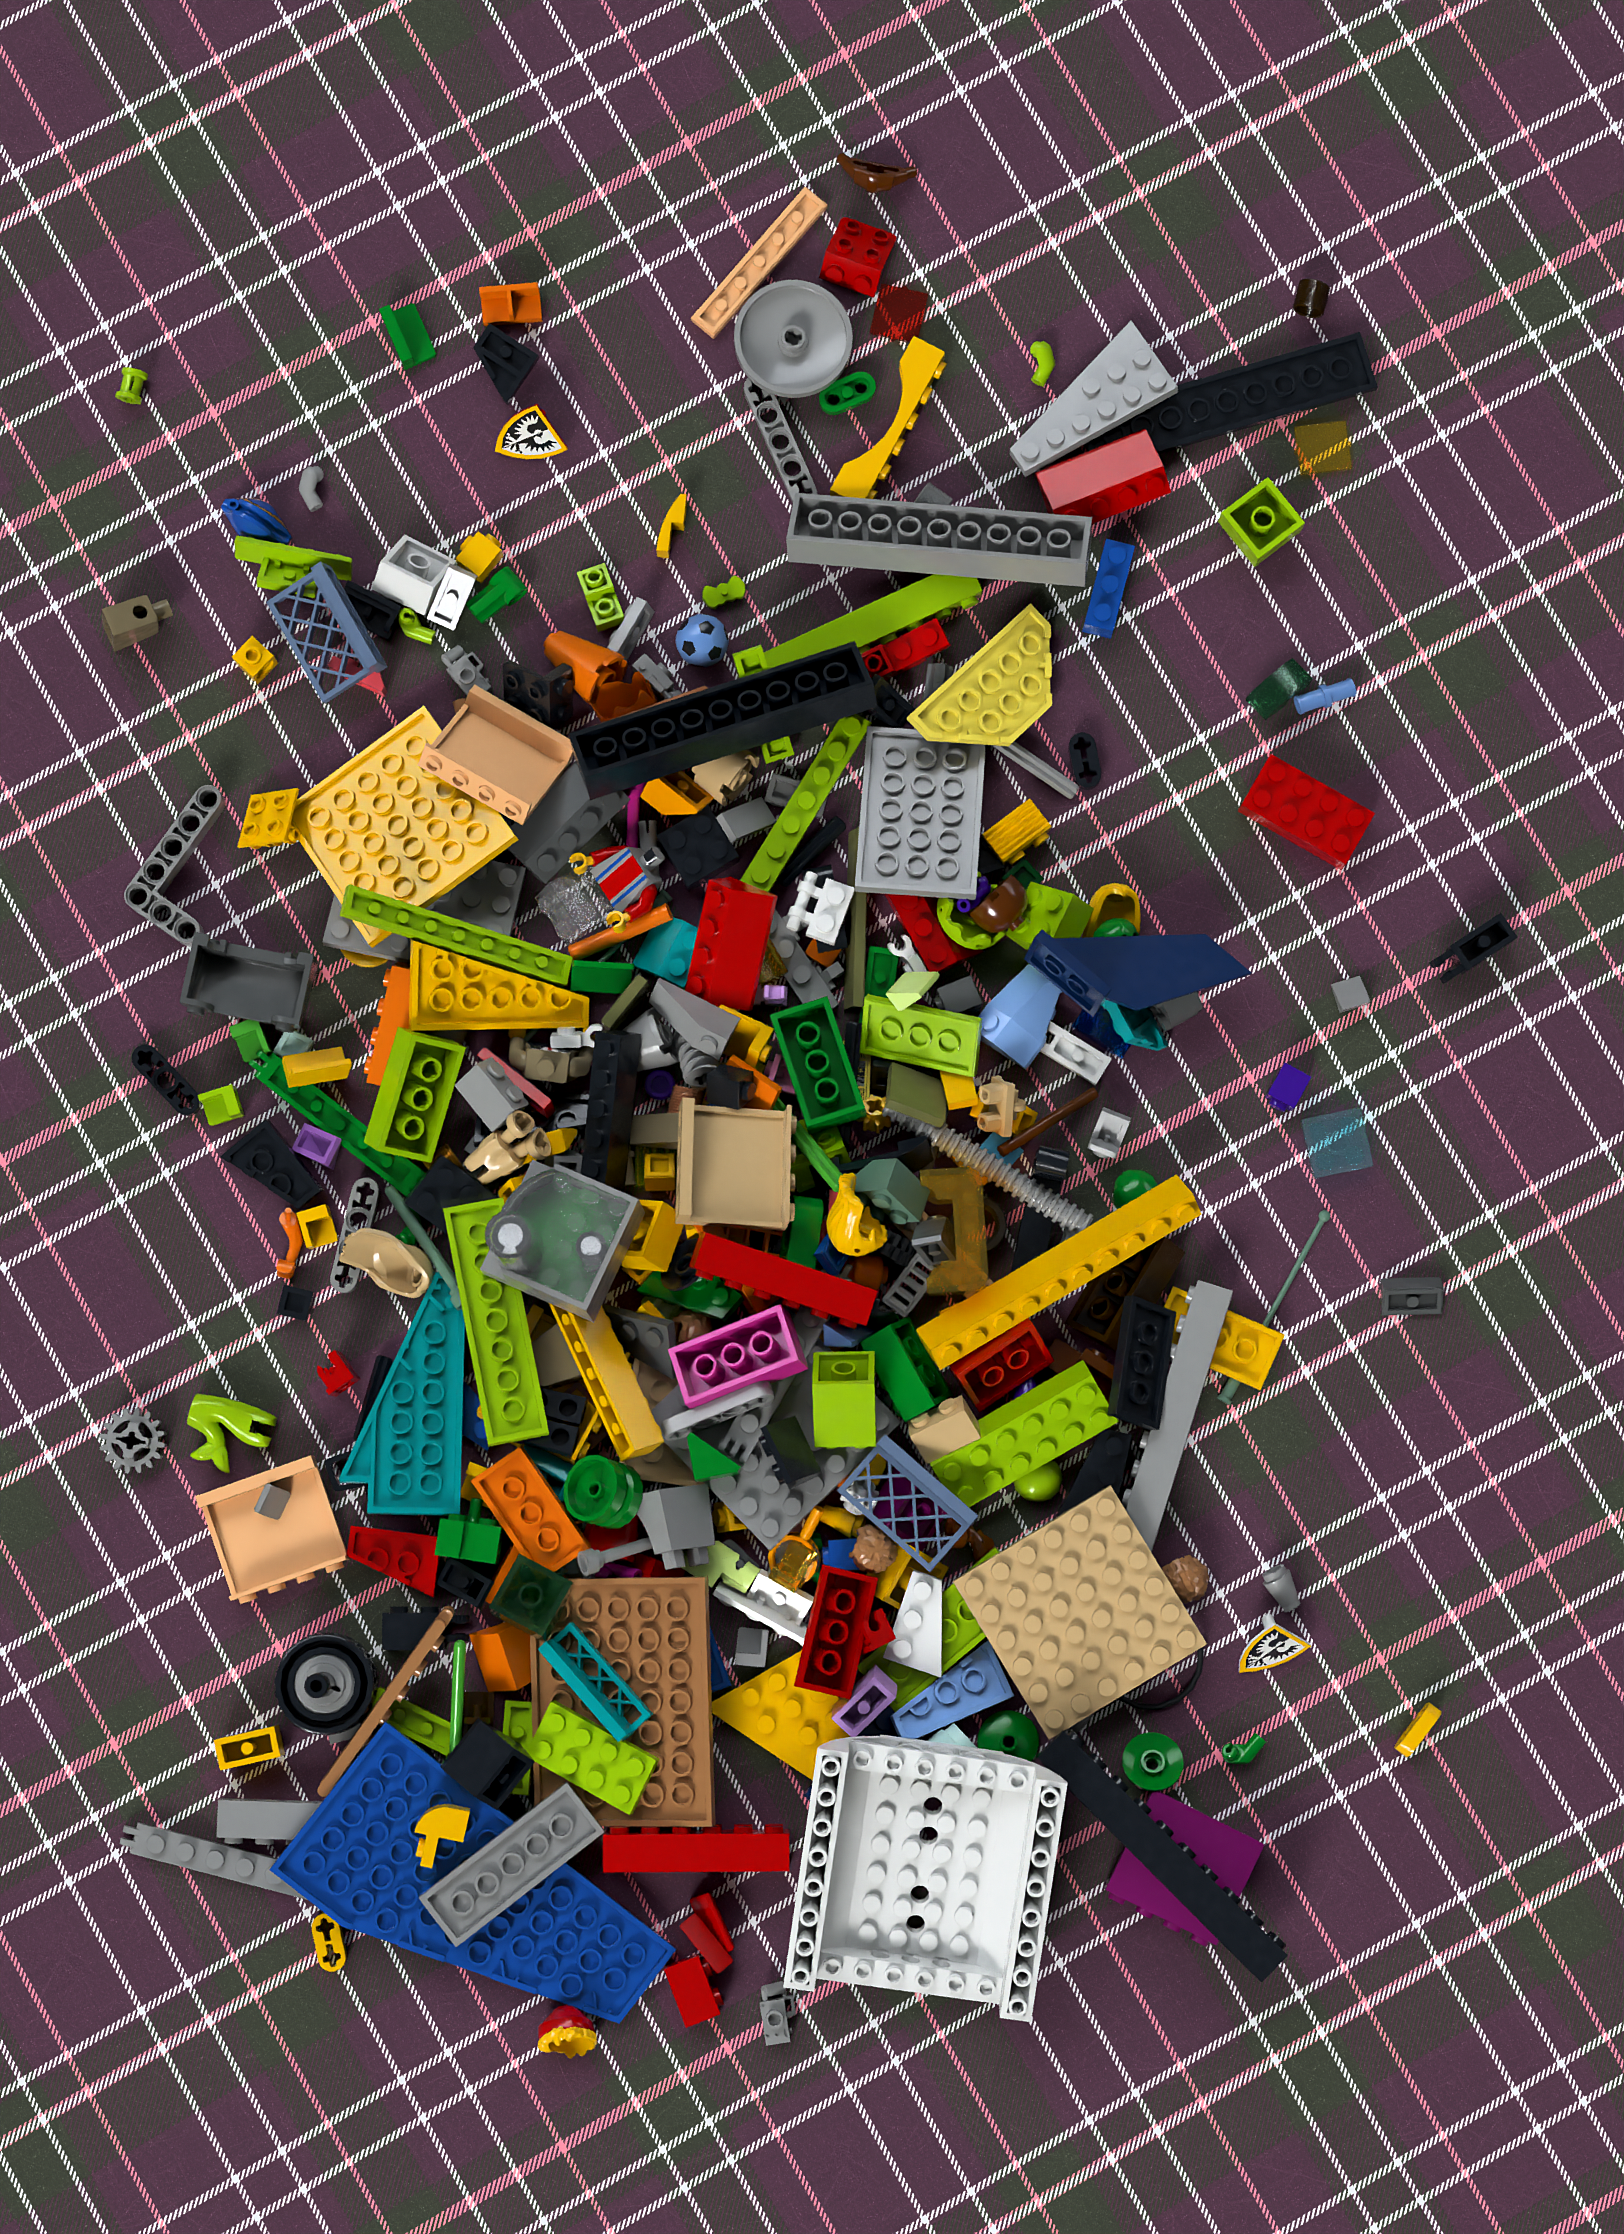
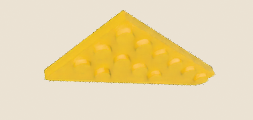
M801 1650L712 1701V1713L813 1781L817 1748L826 1742L846 1738L849 1735L831 1719L832 1708L839 1700L838 1696L794 1686L802 1653Z

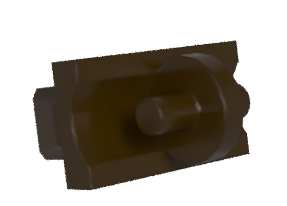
M464 1691L462 1738L478 1718L494 1727L495 1692Z

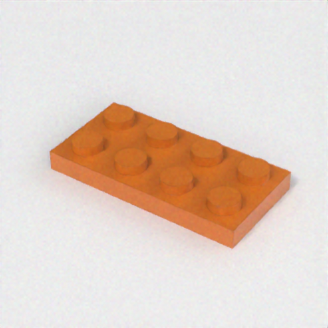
M523 1445L470 1480L539 1582L576 1558L578 1552L591 1547Z

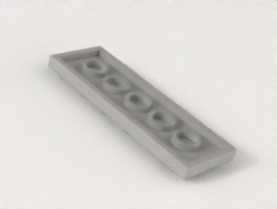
M565 1782L422 1893L419 1899L455 1947H457L605 1831L569 1783Z

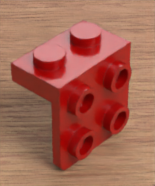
M843 217L826 249L819 278L874 298L878 291L883 268L895 245L896 236L858 220Z

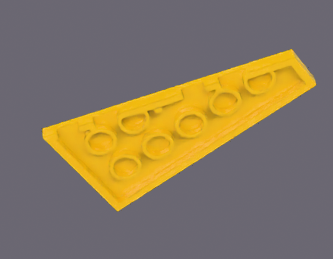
M411 939L409 1029L411 1031L589 1027L590 998L586 995Z

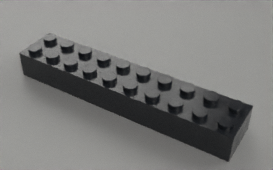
M855 641L584 728L568 735L574 758L589 798L593 800L876 708L877 702L873 681Z
M1062 1730L1036 1757L1047 1769L1067 1781V1789L1256 1979L1263 1982L1288 1956L1283 1951L1287 1945L1274 1932L1269 1931L1266 1934L1260 1928L1264 1922L1251 1909L1247 1908L1244 1912L1238 1906L1241 1899L1229 1887L1225 1886L1221 1889L1215 1883L1219 1877L1204 1863L1199 1867L1193 1861L1197 1855L1184 1842L1181 1841L1177 1845L1170 1838L1174 1832L1160 1819L1155 1823L1148 1816L1152 1810L1139 1797L1132 1800L1126 1794L1129 1787L1117 1775L1110 1778L1104 1771L1107 1765L1095 1753L1089 1756L1082 1749L1085 1743L1073 1731L1067 1734Z

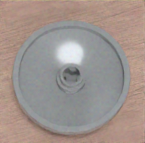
M783 280L761 288L743 305L735 324L734 348L740 367L755 385L766 392L781 397H806L819 393L829 387L843 373L852 349V327L843 305L832 293L819 285L807 281Z

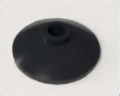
M698 1238L686 1240L675 1248L667 1272H661V1282L666 1289L680 1291L698 1280L699 1277L695 1276L696 1269L689 1267Z

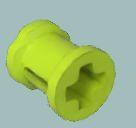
M123 367L120 391L116 392L115 397L126 403L141 404L142 398L140 394L143 382L148 379V374L135 368Z

